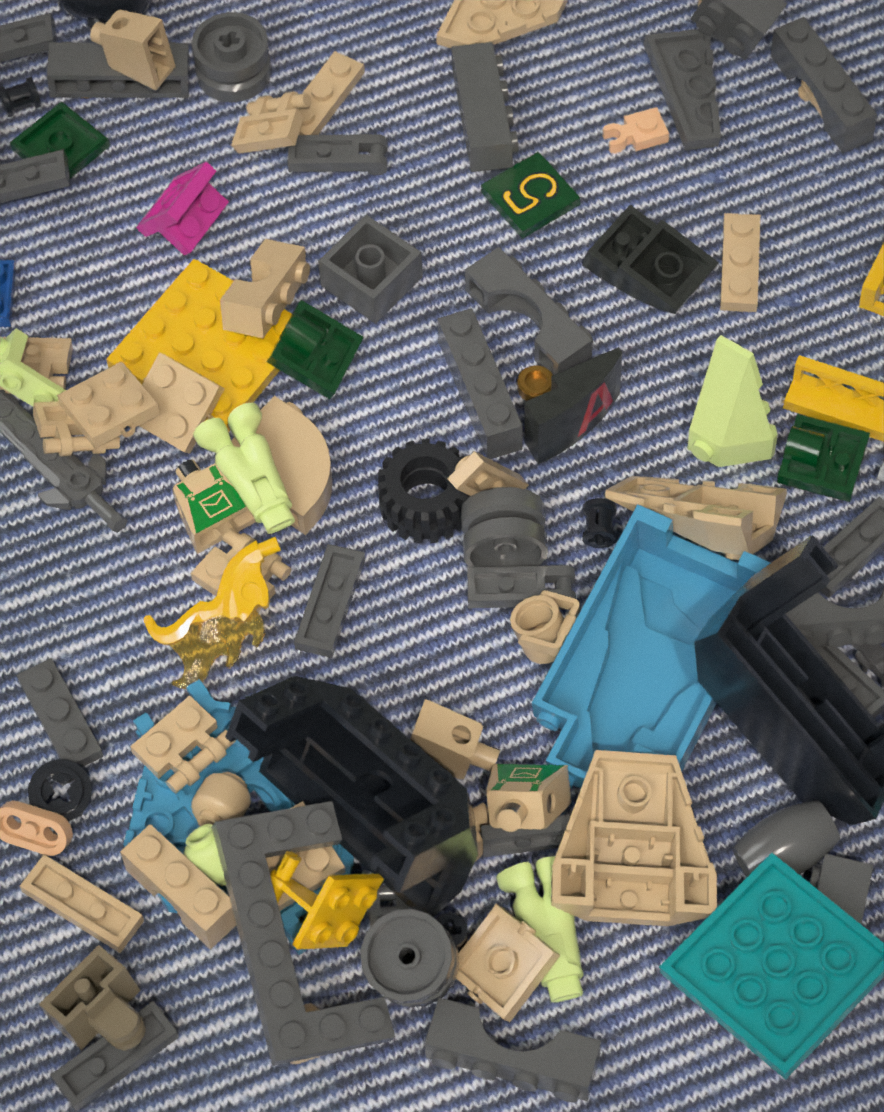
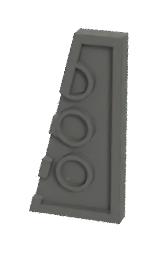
M699 29L649 34L645 36L643 43L685 151L718 147L721 139L718 102L715 99L716 78L713 76L712 67L714 57L710 46L712 36L701 32Z

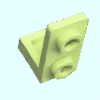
M16 328L5 339L0 337V387L32 407L36 402L59 401L57 395L66 390L21 362L28 335Z

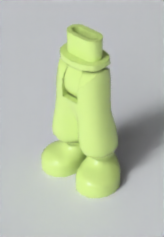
M245 403L235 408L228 417V426L233 436L239 442L240 447L232 444L228 429L221 418H211L202 422L195 429L193 437L200 447L216 453L215 464L233 485L246 507L253 514L255 521L263 523L267 533L272 534L295 522L290 511L292 503L277 471L266 438L261 434H256L262 420V413L257 404Z
M555 856L539 859L535 865L538 879L542 883L544 890L542 897L537 893L532 865L529 862H522L503 870L496 876L499 889L506 893H516L513 903L516 919L520 922L523 920L528 923L527 925L536 930L535 935L560 955L541 981L542 986L548 988L551 1002L557 1003L583 995L580 979L584 973L581 968L575 916L551 906L552 864Z

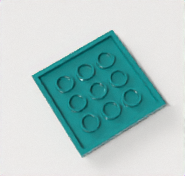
M771 853L659 966V969L666 979L786 1080L883 979L884 943L775 854Z

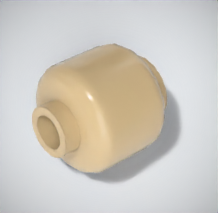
M230 772L213 773L205 778L193 797L191 809L199 826L205 824L213 825L215 821L243 817L251 804V797L246 783L236 774Z

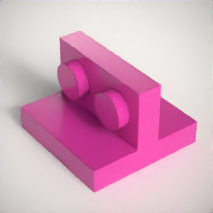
M206 161L174 177L136 228L145 237L159 231L184 256L191 253L229 203L209 183L216 170Z

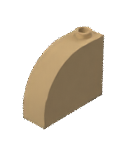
M274 396L260 410L262 420L256 434H261L266 438L275 466L284 484L288 498L292 503L290 511L295 522L291 526L306 535L320 520L330 501L332 471L329 449L319 429L303 415L295 404L291 402L285 403ZM234 437L231 440L232 444L240 447L239 442Z

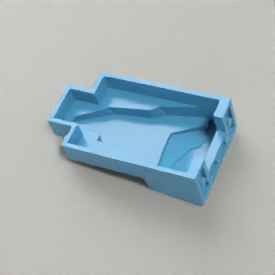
M637 504L532 701L533 714L540 725L552 731H557L558 728L562 729L546 759V765H568L570 789L573 785L581 789L595 750L674 755L677 757L681 771H683L717 704L698 682L694 642L709 618L754 574L768 566L771 562L744 551L740 560L736 563L673 535V519Z

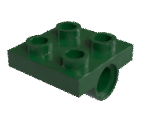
M300 300L266 362L330 400L336 393L364 337L303 300Z
M797 414L794 425L791 427L783 460L777 476V483L850 502L869 442L870 433Z

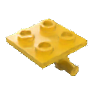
M286 851L278 869L273 870L270 874L277 903H279L285 892L308 912L292 946L297 950L348 947L349 943L357 936L359 924L367 909L374 904L377 898V891L384 878L379 874L328 875L321 891L317 895L292 879L302 859L297 857V854Z

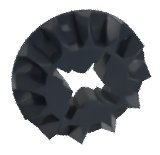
M64 759L52 760L39 767L31 777L28 786V798L32 806L60 814L69 822L82 816L88 804L91 803L93 785L86 771L77 763ZM51 779L62 786L67 783L70 784L71 787L67 790L70 796L69 799L72 801L70 804L60 798L55 801L52 800L51 797L54 796L55 791L52 788L53 785L49 782Z

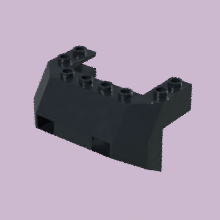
M811 535L754 574L709 618L694 642L698 682L801 802L818 800L830 816L849 825H855L875 820L884 803V724L879 725L786 615V613L824 589L830 581L827 575L838 567V564Z
M293 676L238 701L225 738L230 742L238 740L250 751L248 758L253 763L264 758L259 772L295 805L302 801L305 806L332 801L342 836V841L339 844L372 874L381 875L384 878L382 883L411 909L427 913L434 918L462 891L478 856L475 814L467 788L426 754L420 746L412 742L397 729L391 721L368 704L362 696L348 687Z

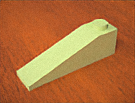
M722 335L716 340L689 428L687 449L699 460L709 461L717 467L771 459L775 454L778 433L775 425L769 424L767 414L771 411L769 403L762 400L759 389L763 383L754 353Z

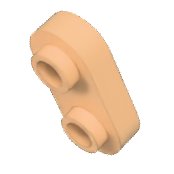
M9 801L0 807V839L6 843L47 856H55L60 854L72 840L73 832L71 825L60 814L19 801ZM13 816L19 817L21 823L17 822ZM50 827L54 829L58 835L54 834L51 831Z

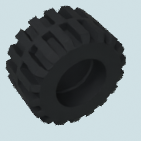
M422 439V444H415L413 440L406 442V448L403 450L399 446L392 451V458L386 456L382 462L383 469H379L378 473L381 515L383 520H387V525L392 532L399 529V537L407 540L411 536L414 537V543L421 544L423 539H430L431 544L438 543V537L444 536L446 540L453 537L454 529L462 530L461 506L470 496L457 490L447 479L455 471L457 463L465 457H459V450L452 446L447 449L446 442L439 440L436 444H430V439ZM421 484H434L445 490L439 496L430 499L416 498L407 493L413 487Z

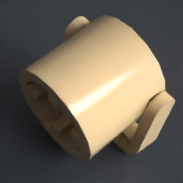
M546 590L541 591L539 596L526 598L517 604L511 613L510 623L519 645L530 661L538 664L554 662L580 613V604L575 598ZM559 607L570 610L565 618Z

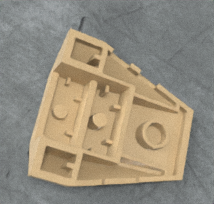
M630 476L606 489L605 498L633 512L638 504L673 519V532L711 551L723 552L726 558L732 560H740L744 551L753 555L773 541L787 495V489L739 483L737 489L715 487V481H703L702 485L694 486L680 484L679 479Z
M595 750L552 864L551 906L585 921L672 926L706 919L717 908V874L713 862L710 863L703 843L704 836L701 827H698L691 808L692 801L676 756Z

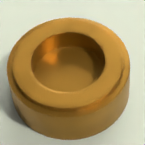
M538 365L523 369L517 380L518 393L521 398L528 401L551 391L552 372Z

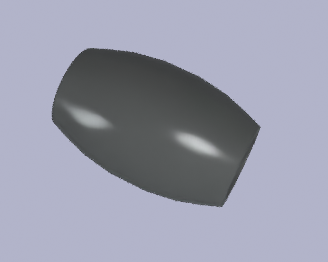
M815 800L794 804L764 818L749 829L732 850L746 878L771 853L775 854L798 874H801L822 860L825 854H828L838 843L840 835L828 811L820 801Z

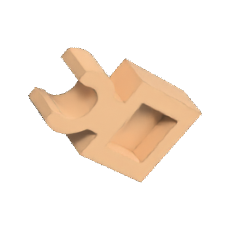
M657 107L624 116V125L612 123L603 127L604 139L617 138L616 140L609 141L610 153H619L629 144L633 145L635 151L669 142V132Z

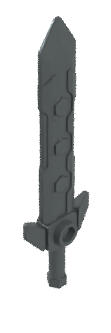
M0 390V433L54 487L53 489L38 493V497L49 507L71 510V507L81 509L89 505L107 523V526L112 531L118 533L125 528L127 519L100 496L103 491L102 484H106V460L99 454H93L88 462V468L73 453L72 456L61 457L58 453L45 454L43 439L55 437H40L34 418L19 404V401L12 394H6L5 390Z

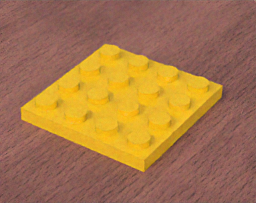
M193 259L106 359L107 365L110 368L122 361L136 379L143 384V380L149 373L159 352L171 357L225 388L211 415L213 418H221L229 432L228 417L230 413L242 404L253 403L280 371L266 361L292 313L284 309L280 314L278 323L272 325L264 338L223 330L220 299L234 281Z

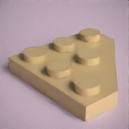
M454 0L436 35L437 44L448 48L493 42V45L558 22L568 0Z

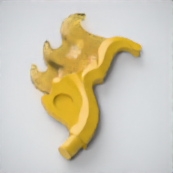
M276 537L261 543L255 540L240 550L226 566L217 596L212 601L204 602L200 600L174 624L168 627L158 626L150 615L144 617L143 621L151 637L160 644L169 645L183 661V676L178 680L172 681L173 686L186 689L187 686L198 679L203 683L209 675L212 664L220 656H227L225 666L230 669L238 660L242 643L247 635L253 636L252 645L255 648L263 641L265 625L256 610L258 607L263 609L269 608V589L261 570L265 557L281 551Z

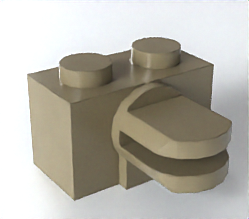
M100 945L39 1003V1006L53 1025L80 1050L98 1033L115 1048L124 1051L138 1045L145 1035L146 1027L142 1017L128 1004L141 990L126 967Z

